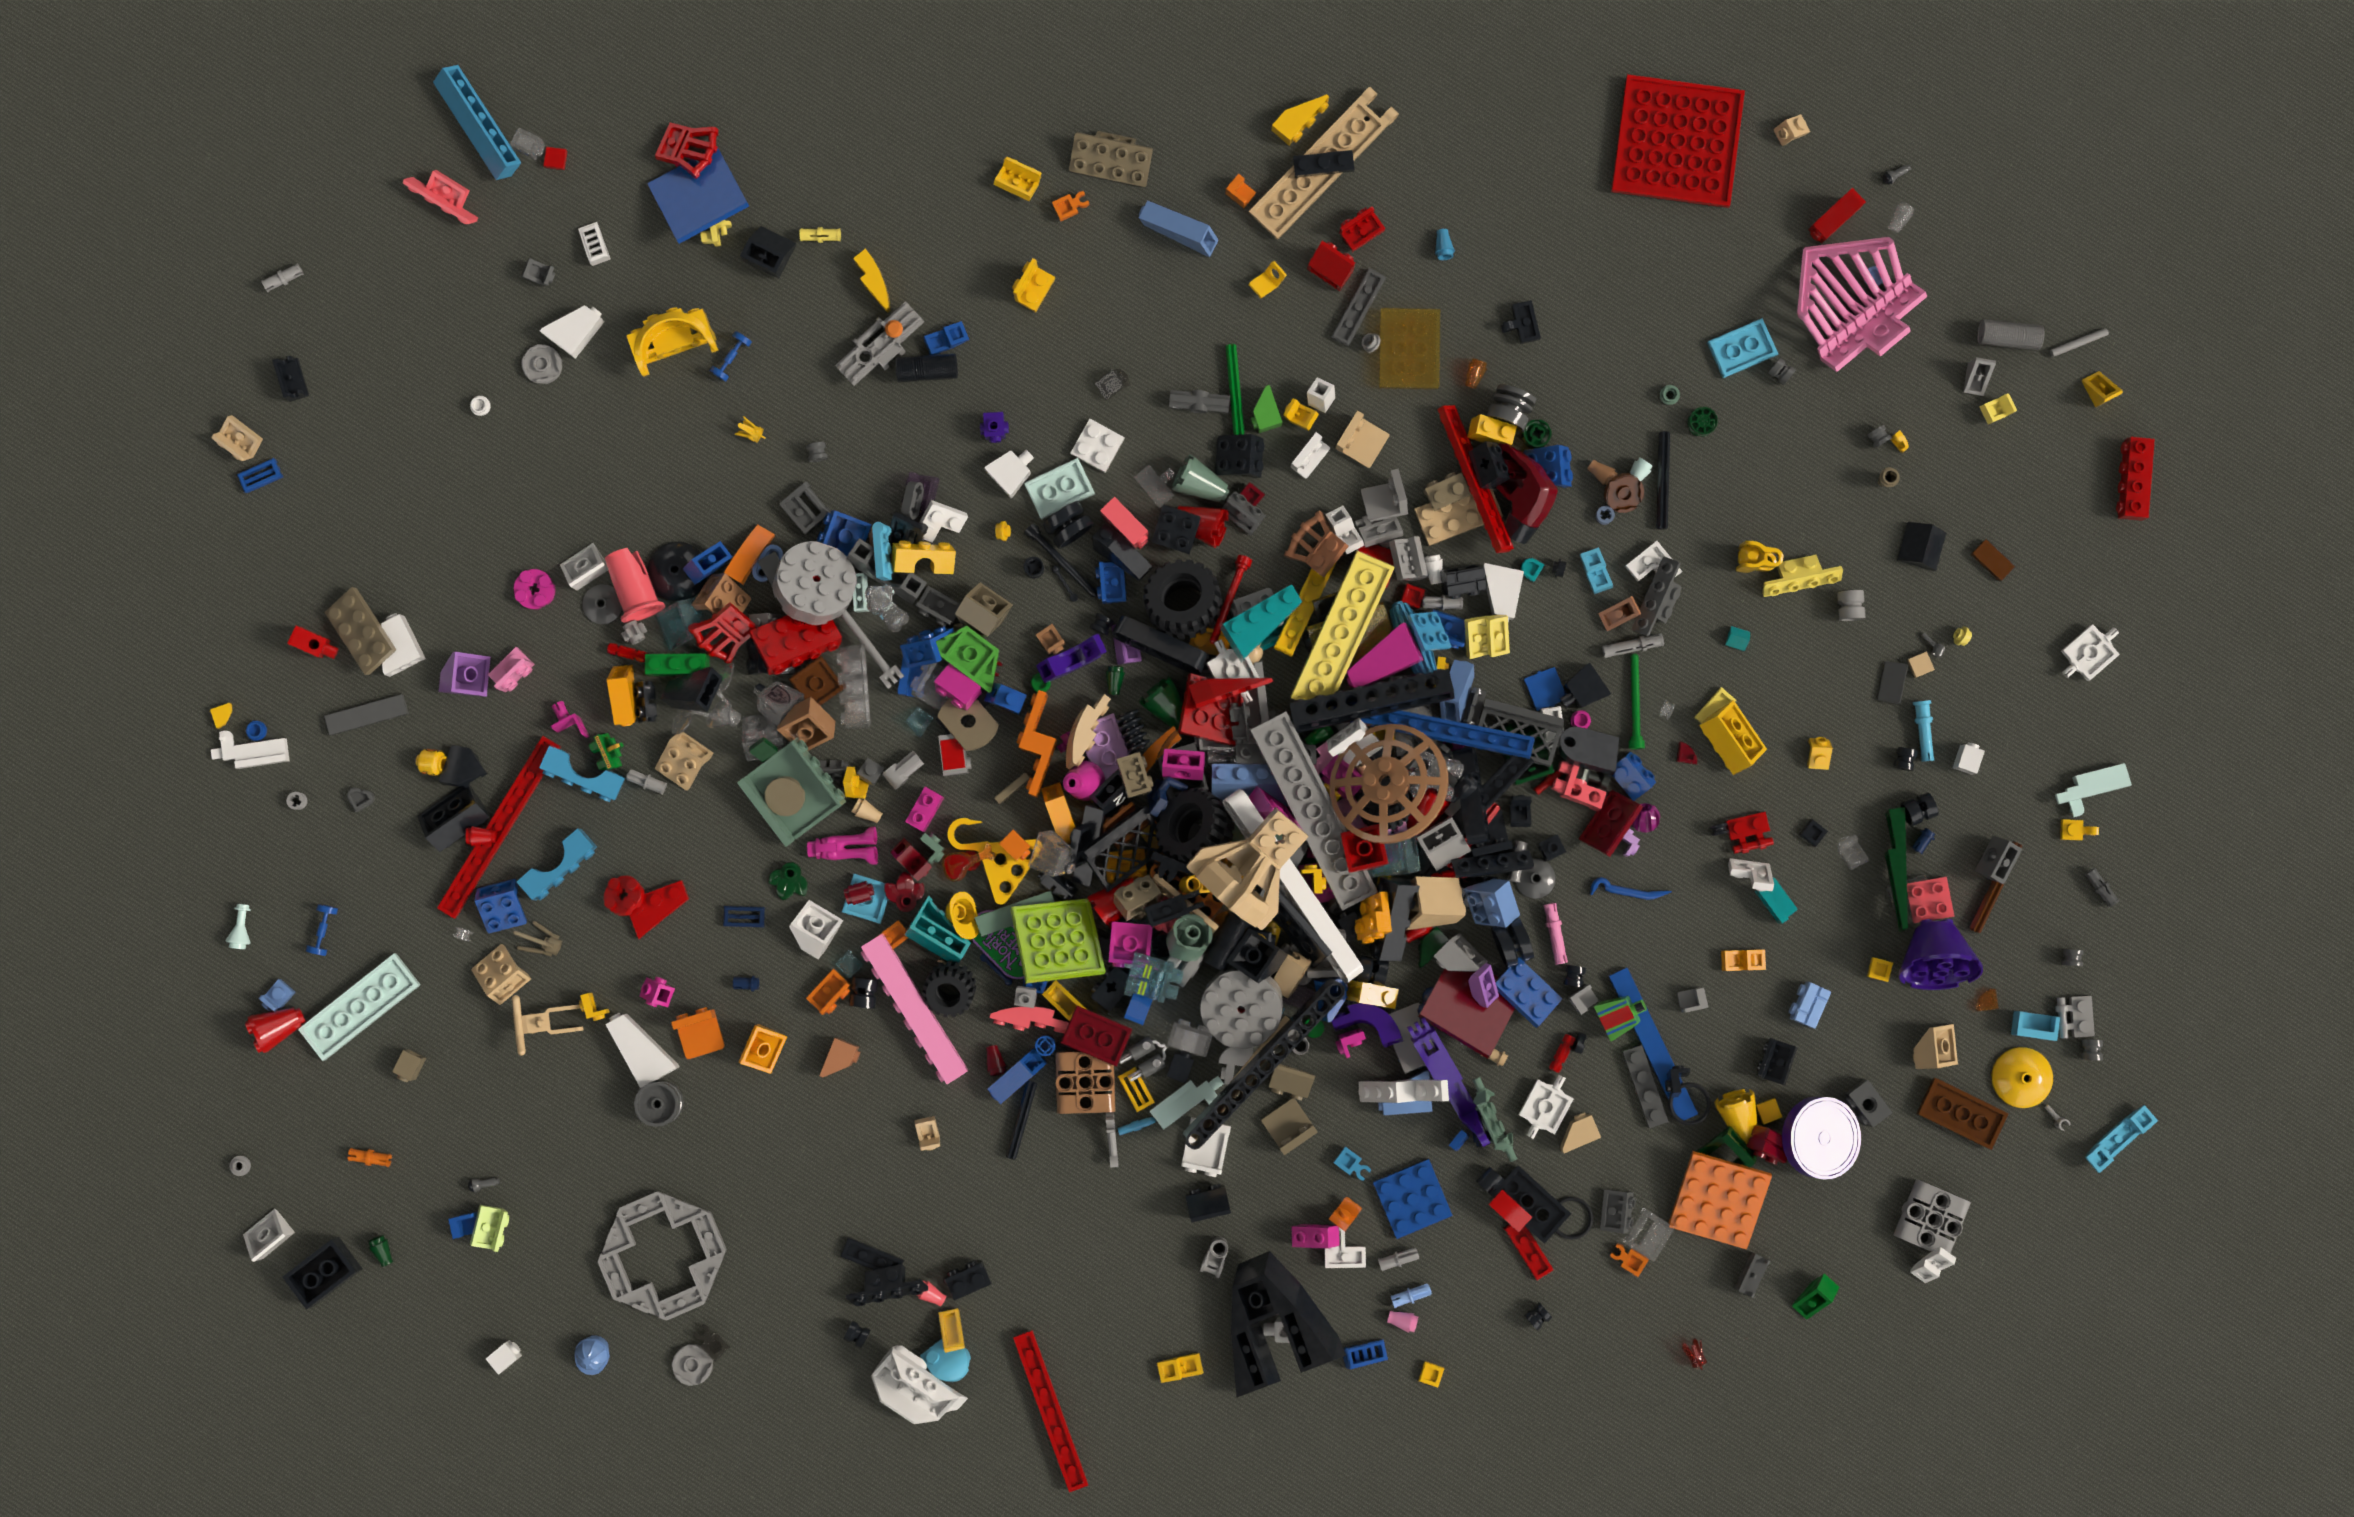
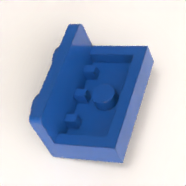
M1099 562V567H1095L1096 579H1100L1101 587H1097L1098 599H1102L1103 604L1126 602L1124 570L1112 562Z
M1433 609L1432 612H1437L1452 648L1464 647L1465 619Z
M1629 752L1617 762L1616 772L1612 775L1633 801L1647 792L1656 783L1652 772L1646 770L1642 765L1641 759L1632 752Z

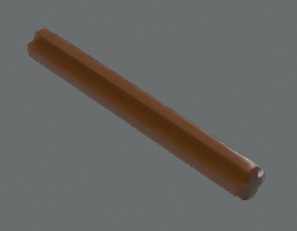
M2012 841V843L2022 848V845L2020 843ZM1992 881L1970 926L1971 931L1981 933L2004 886L2003 884Z

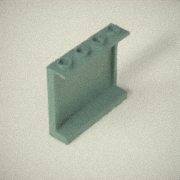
M798 737L737 782L785 847L846 803L843 792L839 788L836 789L832 783L831 776L827 772L824 773L820 768L819 760L815 756H811L806 743L803 740H799ZM781 776H789L796 779L805 791L803 807L791 816H780L774 813L765 801L767 786L774 779Z

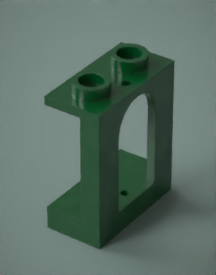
M1728 1126L1696 1151L1710 1155L1726 1143L1738 1156V1158L1732 1161L1733 1163L1750 1168L1756 1163L1757 1156L1753 1155L1754 1151L1747 1147L1746 1142L1731 1126Z

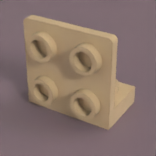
M1357 411L1335 449L1363 466L1370 468L1389 438V434L1363 419L1364 414Z
M680 731L669 740L655 769L687 791L690 789L700 768L711 759L713 752L683 731Z
M500 944L471 969L485 994L499 1005L531 980L528 973L516 965L503 944Z

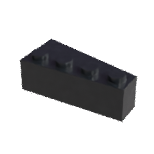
M1380 877L1377 893L1388 892L1392 932L1385 934L1384 938L1374 939V942L1371 943L1370 952L1371 956L1379 961H1402L1407 940L1405 930L1411 924L1409 913L1410 909L1415 908L1416 901L1413 900L1415 892H1419V885L1403 878Z

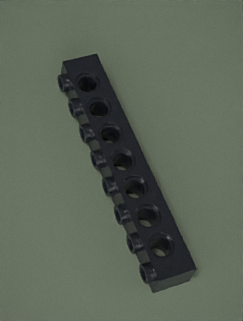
M1437 669L1432 673H1418L1413 677H1400L1386 683L1377 682L1372 686H1358L1349 691L1340 690L1331 695H1317L1308 700L1299 699L1294 703H1290L1294 727L1297 733L1355 721L1357 718L1364 719L1455 699L1449 669ZM1430 684L1436 685L1434 688H1427ZM1409 689H1416L1413 693L1407 692ZM1390 693L1396 694L1394 697L1387 696ZM1371 697L1376 698V700L1372 702L1367 701ZM1349 702H1356L1353 706L1347 705ZM1330 706H1336V709L1328 710ZM1311 710L1317 711L1315 714H1308Z

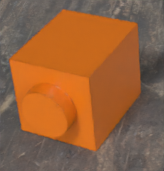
M1014 829L999 843L1016 861L1019 859L1025 860L1031 853L1029 851L1031 846Z

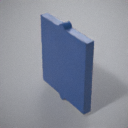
M1555 667L1543 672L1538 671L1537 674L1524 679L1536 711L1549 706L1554 707V704L1560 702L1559 698L1566 694Z

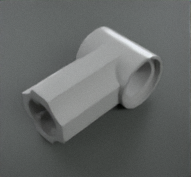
M912 751L900 762L890 766L882 775L896 790L924 763Z

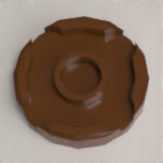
M1630 473L1614 476L1608 482L1604 491L1606 503L1618 513L1633 511L1637 508L1639 502H1642L1644 497L1643 484L1636 476Z

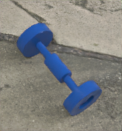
M737 331L733 333L732 337L738 342L724 358L725 362L721 368L718 369L712 366L709 370L725 382L729 376L723 371L737 355L736 351L740 345L743 344L749 347L752 343L751 340Z
M318 904L316 910L324 912L322 922L318 926L316 946L307 945L306 952L326 956L327 949L320 948L322 938L325 937L328 913L337 915L338 908Z

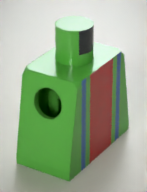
M1628 995L1602 1001L1594 1006L1610 1041L1615 1040L1635 1027L1640 1022L1638 1014L1647 1011L1642 999L1632 1003Z

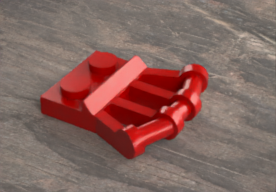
M670 122L655 157L657 160L675 164L677 167L681 166L697 179L700 176V172L707 165L711 164V157L718 149L716 137L719 135V130L716 127L690 128ZM708 136V142L693 137ZM690 145L705 149L706 151L702 154L688 150ZM686 157L700 162L695 167H692L683 159Z
M731 602L718 613H714L712 618L700 623H692L688 626L689 632L693 634L697 642L696 645L700 649H705L706 654L710 657H717L728 664L732 662L738 648L750 638L749 632L758 628L754 622ZM716 626L706 636H702L700 631ZM720 633L726 634L715 645L710 644ZM732 640L734 641L729 651H721Z

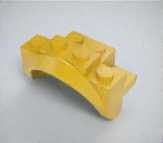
M674 307L668 309L664 314L650 315L647 317L648 320L643 321L644 326L642 328L634 329L631 331V334L626 335L637 367L643 377L650 375L647 364L708 343L712 353L719 351L715 341L717 339L710 327L707 315L703 309L699 310V308L689 310L687 314L681 308ZM651 342L653 343V346H654L653 349H651V347H649L650 344H651Z

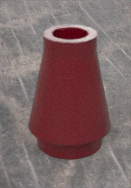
M998 1045L987 1047V1072H990V1076L1006 1073L1005 1068L1007 1066L998 1049Z

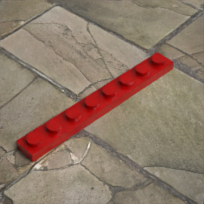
M1455 405L1441 406L1437 409L1440 420L1445 427L1447 437L1454 449L1455 457L1459 461L1462 474L1466 478L1469 491L1473 495L1477 510L1489 534L1492 547L1496 553L1509 552L1514 547L1490 489L1480 488L1468 454L1473 448L1469 438H1467V433Z
M1033 1329L1016 1335L1013 1339L1068 1491L1070 1493L1086 1487L1089 1484Z

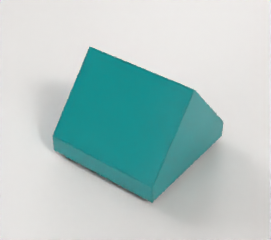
M1731 626L1725 645L1745 651L1750 641V632Z

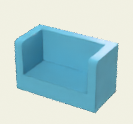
M2014 1011L2011 1035L2057 1041L2060 1017Z

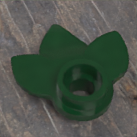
M787 862L781 869L774 870L769 876L768 883L777 885V894L781 900L790 898L794 892L801 896H805L807 893V880L801 875L800 866L794 862ZM787 870H793L794 875H789Z

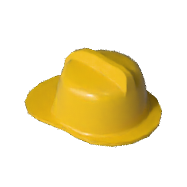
M966 892L954 894L946 906V918L953 924L956 933L960 937L973 939L979 933L974 919L978 916L974 899Z

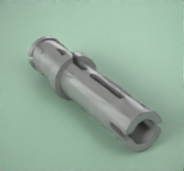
M1662 633L1647 637L1639 636L1638 639L1602 646V651L1605 658L1640 650L1644 652L1649 648L1664 646V639Z

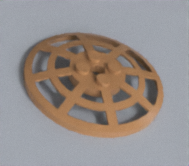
M1401 724L1379 725L1366 730L1364 737L1380 730H1386L1385 739L1372 743L1364 749H1361L1356 744L1357 742L1352 743L1345 752L1338 756L1331 772L1330 798L1337 817L1354 835L1373 843H1398L1419 834L1437 817L1447 795L1448 770L1440 749L1423 732ZM1397 729L1410 732L1421 738L1423 742L1412 748L1404 742L1393 740L1394 731ZM1383 746L1382 757L1372 761L1366 755L1369 751ZM1392 746L1409 752L1401 760L1391 757ZM1429 747L1437 759L1440 777L1427 776L1426 766L1420 754ZM1351 750L1356 756L1348 767L1346 778L1336 779L1340 763L1346 753ZM1413 759L1416 760L1419 766L1420 776H1410L1406 767ZM1360 760L1366 766L1362 777H1352L1354 768ZM1389 776L1390 783L1387 786H1382V779ZM1410 784H1420L1418 793L1411 802L1405 796L1410 788ZM1361 785L1365 795L1356 803L1352 795L1351 786ZM1427 785H1438L1439 791L1430 811L1424 816L1416 807L1423 799ZM1345 787L1347 799L1352 807L1346 817L1341 813L1336 801L1335 788ZM1371 800L1379 805V816L1371 815L1362 809ZM1400 802L1405 807L1401 812L1388 816V806ZM1410 813L1418 821L1415 826L1404 832L1388 835V823L1401 820ZM1359 814L1368 821L1379 823L1380 835L1365 833L1355 828L1351 823Z

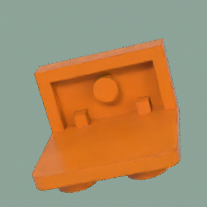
M701 1008L695 1010V1015L688 1016V1013L676 1016V1021L671 1022L673 1030H678L687 1059L715 1052L725 1047L714 1009Z

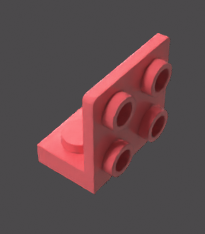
M1946 876L1907 883V894L1913 923H1920V921L1925 919L1937 920L1954 917Z

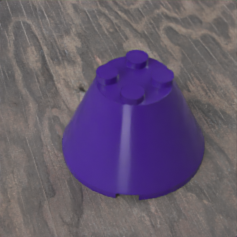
M1925 919L1920 921V925L1914 930L1899 970V979L1903 984L1905 982L1910 983V987L1915 989H1951L1959 987L1958 983L1968 980V983H1971L1978 979L1983 973V965L1953 924L1952 919H1944L1942 921Z

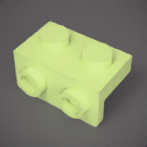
M480 1205L470 1245L498 1252L499 1247H502L504 1242V1235H502L504 1227H507L509 1223L508 1212L503 1208Z

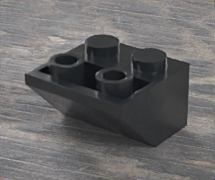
M760 226L748 239L740 257L745 263L779 279L797 244Z

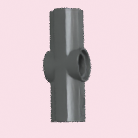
M1171 390L1169 408L1186 409L1194 413L1216 412L1228 414L1230 396L1209 394V392L1203 390H1192V392Z

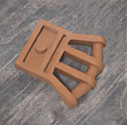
M1319 510L1315 513L1314 517L1305 523L1302 522L1298 532L1291 536V543L1284 556L1308 564L1319 575L1325 577L1349 546L1331 531L1324 514ZM1320 522L1325 532L1324 536L1321 537L1311 527ZM1307 532L1319 541L1314 548L1302 539ZM1298 544H1301L1310 552L1307 557L1295 554Z

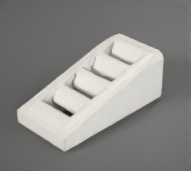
M597 222L578 228L586 255L592 266L611 259ZM592 229H595L596 231L589 235H585L584 233ZM596 236L598 237V239H596V240H593V241H590V242L587 241V239H590V238H593V237H596ZM600 243V246L590 249L589 247ZM602 250V253L592 255V253Z

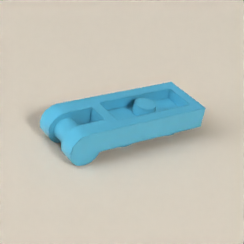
M875 522L872 526L876 578L883 581L892 580L891 545L888 540L891 528L881 522Z

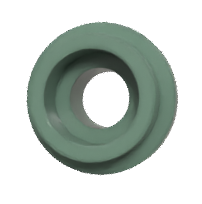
M1666 385L1660 391V399L1666 405H1673L1680 398L1678 388L1673 385ZM1667 392L1672 393L1673 397L1671 399L1667 398Z

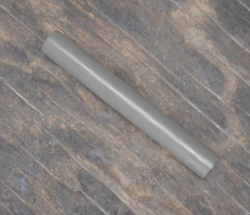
M2104 328L2051 349L2050 354L2052 357L2105 337L2109 334L2108 330Z

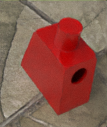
M297 625L287 643L319 658H323L325 655L334 659L339 648L330 645V639ZM316 641L319 642V647L317 649L314 648V643Z

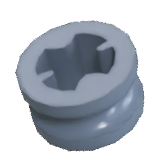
M1609 506L1600 507L1595 514L1597 522L1602 525L1609 524L1615 516L1614 510ZM1608 511L1610 519H1601L1602 515H1600V512Z

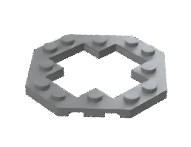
M657 1191L619 1208L603 1251L598 1259V1264L613 1300L623 1302L633 1308L653 1314L667 1321L706 1303L727 1249L710 1211ZM665 1210L672 1229L690 1221L692 1222L706 1259L688 1266L695 1286L660 1301L652 1282L633 1290L618 1253L637 1245L629 1228L630 1225Z

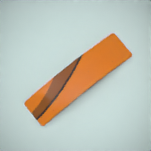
M1174 726L1157 739L1142 755L1147 762L1146 773L1164 754V749H1170L1181 740Z

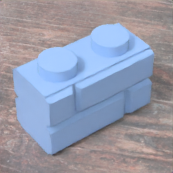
M1811 982L1801 984L1797 991V995H1799L1796 1003L1793 1002L1789 1009L1790 1019L1815 1029L1831 991Z

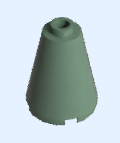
M1189 454L1184 460L1187 464L1180 467L1174 479L1172 490L1215 502H1220L1221 499L1224 501L1229 494L1228 485L1197 458Z

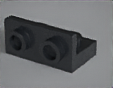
M977 1260L967 1263L965 1265L966 1268L959 1271L956 1268L947 1272L944 1282L947 1283L954 1301L992 1284L983 1261L977 1263Z

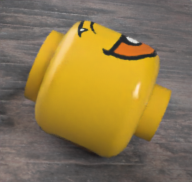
M424 749L417 755L415 762L420 773L439 776L443 771L447 757L440 750Z

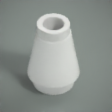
M1440 554L1424 557L1430 583H1442L1440 571L1443 570V559L1440 558Z

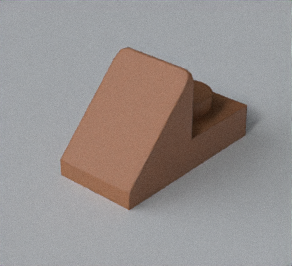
M1633 596L1598 614L1606 630L1609 631L1634 619L1641 612Z

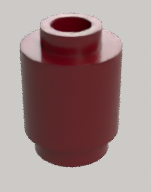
M867 881L849 885L848 888L844 889L848 905L870 901L872 896L875 895L872 883L868 884Z

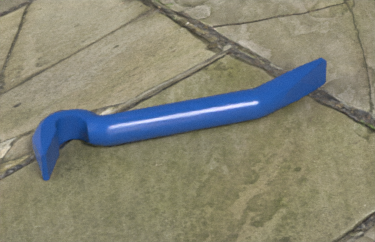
M1599 877L1592 882L1590 895L1595 892L1600 883H1603L1605 890L1610 893L1645 900L1656 899L1672 891L1646 892L1611 885L1606 878Z

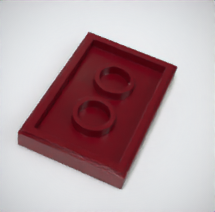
M1611 789L1603 802L1602 808L1595 813L1579 837V840L1611 857L1643 806Z
M1076 1005L1061 1043L1117 1067L1133 1029Z

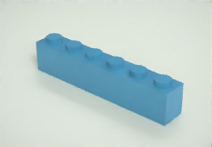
M459 65L442 68L433 81L437 90L494 178L499 180L511 177L520 166L521 161Z

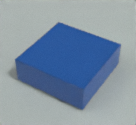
M1461 1130L1449 1146L1453 1150L1458 1151L1469 1138L1468 1135Z

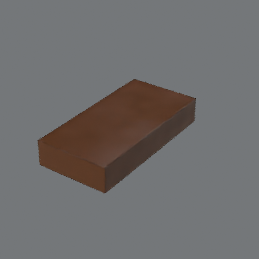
M1987 539L1971 553L1999 582L2015 567Z

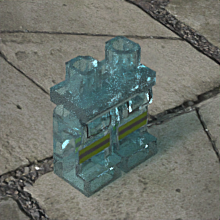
M1135 952L1127 977L1124 995L1132 996L1134 993L1146 996L1152 1000L1158 999V1002L1164 1003L1165 998L1176 1000L1179 987L1171 985L1170 982L1181 984L1184 971L1173 968L1174 962H1166Z

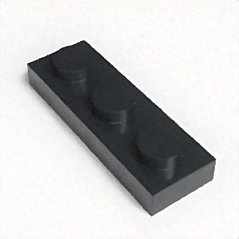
M1352 150L1293 156L1295 178L1354 172L1355 170Z

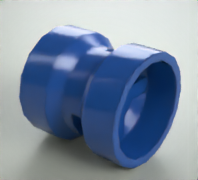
M1048 1035L1041 1036L1035 1043V1049L1041 1056H1049L1056 1048L1055 1040Z

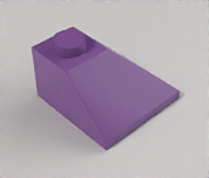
M453 652L440 673L439 692L487 697L491 657Z

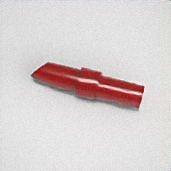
M1557 769L1554 773L1544 778V781L1533 790L1539 795L1546 788L1552 786L1556 778L1559 779L1563 773L1557 772Z

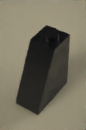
M712 667L698 670L669 681L661 699L672 709L708 712L723 677Z

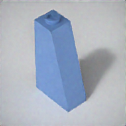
M1148 200L1139 212V219L1144 226L1207 257L1211 256L1218 242V238L1209 225Z

